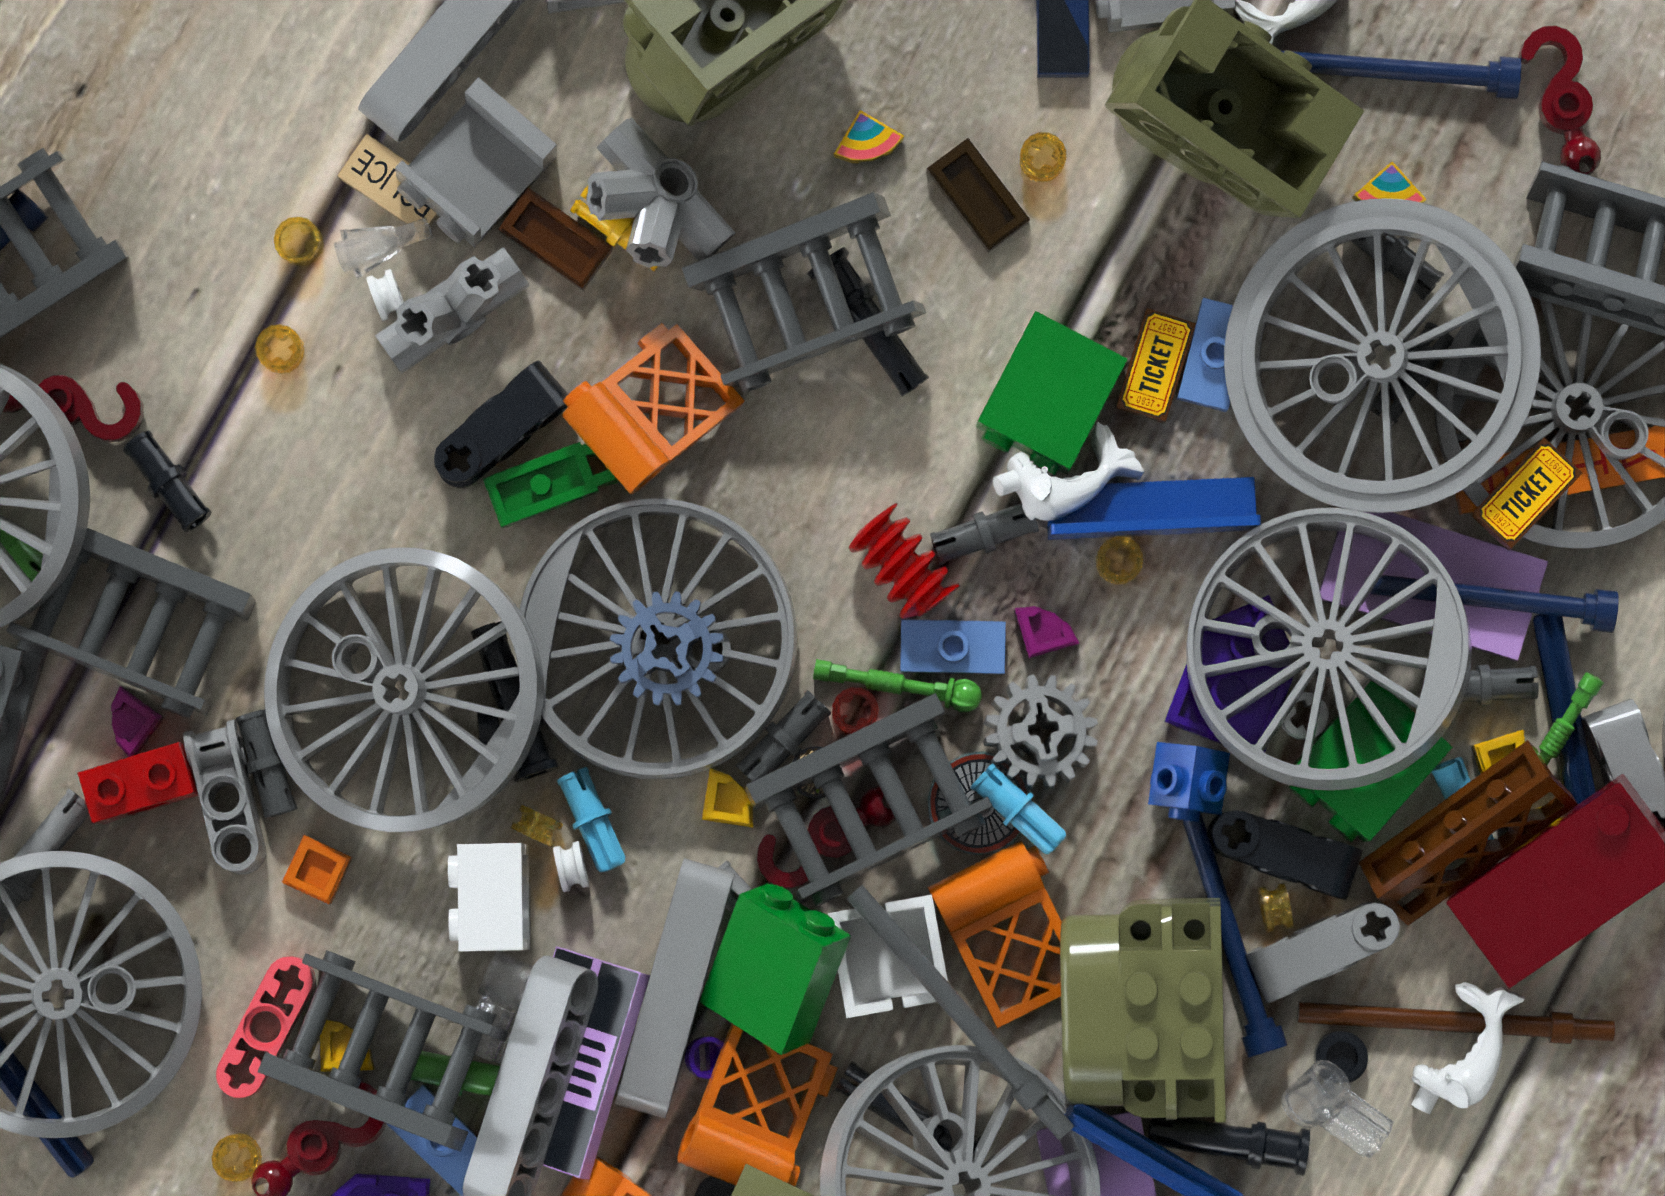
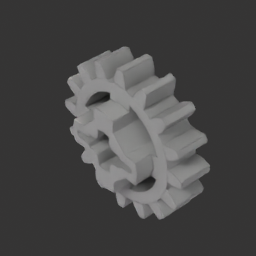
M1029 675L1026 678L1024 690H1021L1015 682L1008 684L1006 691L1010 699L1007 700L996 696L991 705L999 712V715H987L983 723L987 727L995 729V733L983 740L984 746H997L999 751L990 762L995 765L1006 762L1009 766L1006 777L1009 780H1012L1018 773L1025 775L1024 786L1027 789H1031L1037 778H1042L1047 790L1052 789L1055 786L1057 774L1067 783L1075 777L1071 764L1085 768L1090 760L1081 751L1082 749H1094L1098 741L1086 735V731L1098 724L1097 718H1084L1082 714L1090 704L1088 698L1075 702L1071 697L1076 686L1071 683L1063 691L1056 689V676L1050 675L1044 686L1038 685L1034 675ZM1048 701L1059 705L1068 715L1061 716L1049 707ZM1024 702L1023 721L1006 727L1011 711ZM1036 719L1040 721L1042 729H1051L1052 731L1044 744L1041 743L1039 736H1030L1028 732L1035 725ZM1074 737L1069 754L1063 760L1057 762V745L1059 742ZM1019 748L1031 756L1033 764L1022 760L1012 749Z

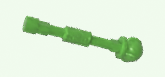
M816 659L813 680L844 683L845 681L864 684L867 689L901 695L902 692L926 696L936 693L939 701H945V708L949 709L951 705L959 712L975 710L982 699L979 686L968 679H960L954 682L955 678H950L948 684L942 682H935L933 684L906 679L904 674L884 672L871 668L867 672L848 669L846 665Z
M1586 672L1579 682L1578 688L1571 697L1572 702L1563 717L1555 720L1550 731H1548L1539 746L1540 755L1546 765H1548L1552 758L1558 757V754H1560L1575 730L1574 722L1583 708L1587 709L1594 696L1598 694L1604 684L1601 679L1589 672Z

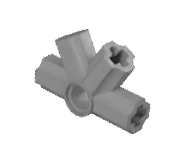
M632 117L617 126L597 146V149L617 171L593 173L587 180L588 194L586 200L590 214L597 216L599 221L634 218L626 251L633 257L634 262L648 268L653 266L667 267L673 260L678 239L698 261L713 256L736 234L697 190L698 181L693 169L682 160L668 158Z
M504 247L484 261L473 256L460 263L448 279L436 285L426 294L405 301L396 309L397 321L375 336L402 374L444 344H455L470 335L486 321V315L530 285Z

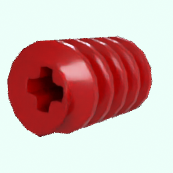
M895 503L858 531L849 545V550L852 553L866 549L869 550L861 565L866 570L877 566L882 567L874 582L877 586L894 583V586L887 595L889 602L907 600L899 614L902 619L917 615L921 617L955 592L960 585L957 583L944 588L941 586V582L949 570L946 566L932 571L928 569L936 553L933 550L921 554L915 552L923 536L920 533L906 538L903 536L905 529L910 523V519L908 517L895 521L890 519L898 505Z

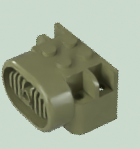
M624 0L629 5L623 18L624 31L629 38L625 52V67L629 82L645 105L668 119L685 122L687 126L713 119L741 101L779 69L789 55L823 31L837 17L847 0Z
M1194 0L1191 6H1183L1173 10L1165 18L1159 29L1144 34L1135 40L1123 53L1114 72L1112 93L1105 103L1106 108L1118 117L1123 128L1133 139L1192 177L1217 186L1238 202L1260 214L1275 217L1301 218L1364 113V110L1310 72L1312 64L1305 58L1289 50H1285L1283 53L1270 44L1272 36L1260 26L1248 21L1242 24L1210 0Z
M1220 898L1139 899L1125 905L1119 914L1069 915L1065 917L1061 923L1060 980L1063 1082L1067 1103L1069 1105L1124 1106L1134 1116L1144 1118L1177 1120L1178 1117H1215V1123L1226 1122Z

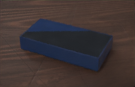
M1036 0L1037 78H1088L1089 0Z

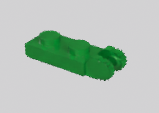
M581 442L483 479L502 529L599 493L598 488L606 487L619 481L610 470L593 475L587 458L594 457L596 454L587 444L581 445Z

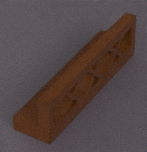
M1527 740L1363 858L1359 865L1378 900L1391 908L1397 917L1409 926L1578 804L1573 795L1552 775L1539 751ZM1549 792L1555 796L1554 799L1541 808L1531 809L1532 804ZM1509 827V830L1498 839L1488 840L1489 835L1499 828ZM1467 858L1466 862L1456 869L1445 870L1446 866L1454 860ZM1424 888L1420 895L1406 905L1400 900L1412 890Z

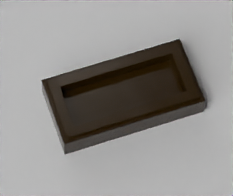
M969 138L927 168L926 172L988 253L1030 223V218Z

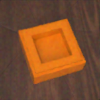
M304 835L282 883L331 905L353 857Z

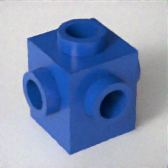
M1157 742L1153 772L1150 779L1148 804L1169 808L1168 818L1199 823L1200 813L1222 815L1224 795L1227 789L1226 780L1230 753L1194 745Z

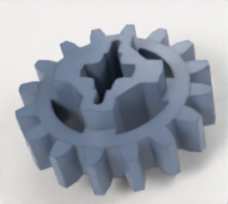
M658 591L652 594V606L646 608L639 600L633 601L632 603L637 615L631 619L620 614L618 620L626 630L624 634H613L610 637L611 642L622 646V652L610 657L612 664H625L626 670L618 677L619 681L623 684L634 679L637 684L633 695L638 699L647 690L652 691L653 704L656 706H660L664 694H671L676 706L682 705V692L689 690L697 698L702 696L697 683L701 679L714 683L717 678L708 669L710 663L719 664L724 662L723 655L713 652V645L724 641L723 634H710L708 628L716 621L715 616L710 614L700 618L697 614L700 610L701 602L695 599L688 607L682 606L681 593L676 591L671 597L670 603H663ZM675 614L684 617L689 622L684 623L679 628L661 624L657 615ZM641 626L647 635L644 651L633 659L632 643L637 630ZM654 628L669 641L677 638L681 641V644L676 647V653L679 656L677 659L682 665V669H678L673 661L670 662L665 656L657 660L654 658L653 654L659 650L656 642L657 638L652 632ZM702 638V658L696 670L693 671L688 663L690 647ZM655 670L673 673L678 682L660 684L647 679L645 676Z

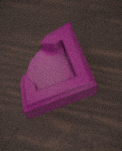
M1036 606L1014 608L1028 659L1079 644L1071 626L1055 613Z
M122 686L119 687L111 704V725L117 745L128 757L137 755L165 717Z

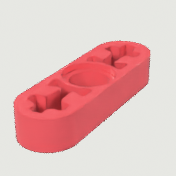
M295 956L282 957L273 962L267 970L217 1066V1083L227 1095L234 1098H245L257 1093L265 1084L268 1076L258 1072L262 1062L260 1056H255L249 1067V1072L255 1076L252 1084L245 1082L239 1088L232 1085L234 1075L228 1072L231 1064H242L249 1052L248 1050L239 1049L242 1039L256 1050L268 1051L269 1054L279 1057L316 983L313 968L303 964L302 958ZM293 966H297L301 969L298 978L304 982V986L301 990L291 989L288 992L283 1003L294 1006L289 1015L279 1005L265 1003L263 999L267 992L273 998H277L283 987V982L277 978L279 971H290ZM263 1011L275 1014L280 1020V1033L271 1042L259 1041L252 1032L253 1019Z

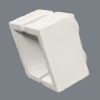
M523 843L457 844V855L448 857L449 888H458V909H449L450 941H459V951L530 950L529 845Z
M932 894L884 903L885 911L947 980ZM855 908L827 913L834 920L837 927L851 935L838 969L846 1018L893 1010L891 998L901 997L904 1008L937 1002Z

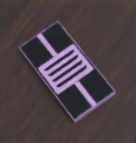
M556 946L553 957L590 969L596 973L598 991L543 1166L589 1180L650 975Z

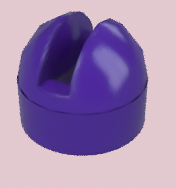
M709 1036L694 1039L685 1051L684 1060L688 1070L698 1078L710 1079L724 1043L718 1038ZM701 1044H705L707 1070L704 1071L700 1069L699 1046Z

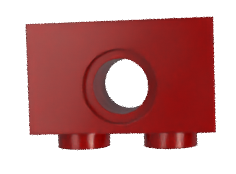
M181 742L77 773L91 822L94 824H107L199 796L195 778L187 759L185 746Z

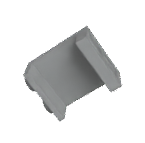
M478 77L465 91V104L409 165L401 161L395 167L396 178L401 182L397 190L417 209H421L426 204L436 212L437 216L440 217L436 224L452 240L460 243L464 238L475 248L518 201L527 188L557 158V144Z

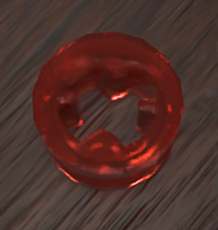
M851 687L843 690L836 696L832 705V717L841 731L852 734L875 723L878 718L879 707L875 697L869 691L863 688ZM854 696L865 699L866 702L863 704V707L869 706L871 709L869 718H860L857 726L845 723L844 720L847 719V715H840L842 703L851 704Z

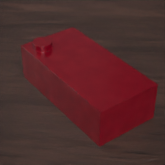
M1621 774L1449 897L1446 904L1510 989L1665 882V829L1626 776Z

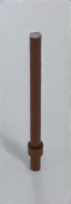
M1298 1002L1297 1023L1481 1034L1486 1027L1484 1016L1479 1012ZM1550 1012L1549 1017L1504 1014L1502 1018L1503 1035L1548 1038L1549 1043L1571 1044L1573 1039L1613 1042L1615 1022L1614 1020L1573 1018V1013Z

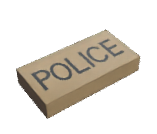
M366 134L337 177L424 237L438 217L436 212L426 204L421 209H417L397 190L401 182L396 178L395 167L401 161H404L407 165L410 163Z

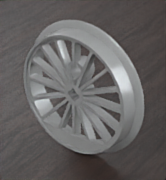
M1389 198L1360 200L1329 208L1297 224L1273 243L1251 269L1240 288L1230 314L1224 347L1225 379L1232 409L1248 442L1266 465L1288 484L1314 499L1344 509L1373 513L1400 512L1439 502L1465 489L1491 469L1514 442L1526 421L1535 397L1541 363L1540 332L1531 297L1515 266L1496 243L1471 223L1444 209L1421 202ZM1395 235L1420 239L1418 251L1390 329L1387 332L1383 237ZM1365 237H1374L1377 332L1336 250L1337 246ZM1435 244L1453 272V275L1398 335L1429 246ZM1324 252H1329L1368 333L1366 337L1297 277L1298 272L1304 266ZM1293 283L1359 341L1360 344L1356 345L1270 316L1272 308L1287 284ZM1459 283L1473 310L1407 341ZM1476 319L1489 344V347L1410 352ZM1268 324L1353 352L1331 354L1322 358L1267 362H1261L1260 360L1263 334ZM1379 345H1383L1388 351L1396 350V353L1390 357L1392 366L1385 370L1378 363L1370 365V361L1376 358L1374 349ZM1494 356L1504 387L1502 393H1498L1410 362ZM1334 366L1344 367L1349 373L1348 386L1338 394L1326 393L1321 385L1324 372ZM1312 368L1309 376L1311 389L1269 408L1261 379L1263 371ZM1409 371L1498 401V404L1487 424L1476 435L1406 372ZM1400 379L1472 441L1460 453L1444 464H1439L1399 381ZM1370 382L1339 471L1337 473L1329 471L1309 460L1305 455L1306 452ZM1391 383L1432 466V470L1397 480L1394 479ZM1381 384L1385 481L1347 477ZM1317 396L1324 402L1335 405L1298 447L1291 444L1275 420L1276 416Z

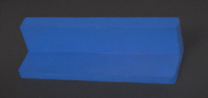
M1254 477L1109 483L1082 508L1062 518L1047 521L1048 540L1251 531L1261 525V517L1256 515Z

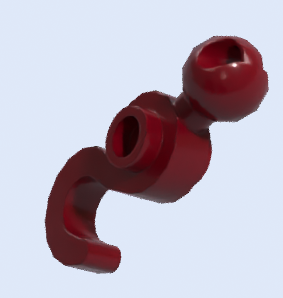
M1544 26L1532 32L1521 45L1518 58H1521V64H1528L1534 58L1538 49L1545 45L1555 46L1562 52L1564 57L1563 67L1550 80L1540 98L1538 105L1539 117L1544 126L1549 130L1564 136L1566 143L1562 146L1560 153L1561 164L1576 172L1589 175L1599 167L1601 150L1594 140L1585 136L1582 127L1591 116L1593 110L1592 97L1587 88L1579 82L1572 81L1581 68L1583 61L1582 47L1576 36L1567 29L1558 26ZM1579 162L1585 163L1590 170L1588 172L1580 171Z
M53 375L44 379L38 385L55 401L71 426L76 425L81 420L84 428L94 437L106 442H121L130 438L140 428L144 418V404L141 397L126 382H120L116 386V391L125 405V413L123 418L115 424H104L100 421L93 401L85 389L74 379L65 375ZM10 395L2 412L5 414L15 413L22 410L24 406Z
M880 786L866 791L860 800V806L855 808L864 827L870 824L874 827L883 828L896 821L892 810L886 808L882 803V799L885 796ZM831 806L822 808L814 814L809 823L808 832L818 853L832 858H839L850 853L852 848ZM771 834L765 835L757 852L758 866L764 877L774 885L784 888H794L805 884L808 878L802 866L792 872H783L775 866L773 854L776 838Z
M360 1083L359 1089L376 1095L377 1090L369 1084ZM369 1116L368 1121L359 1128H350L336 1122L310 1120L297 1125L290 1133L287 1141L288 1156L280 1162L276 1160L266 1161L260 1164L253 1172L251 1184L255 1195L287 1196L293 1185V1177L298 1173L321 1175L330 1171L339 1160L341 1144L350 1147L366 1146L377 1140L385 1130L386 1123ZM268 1183L269 1187L265 1194H259L257 1187Z

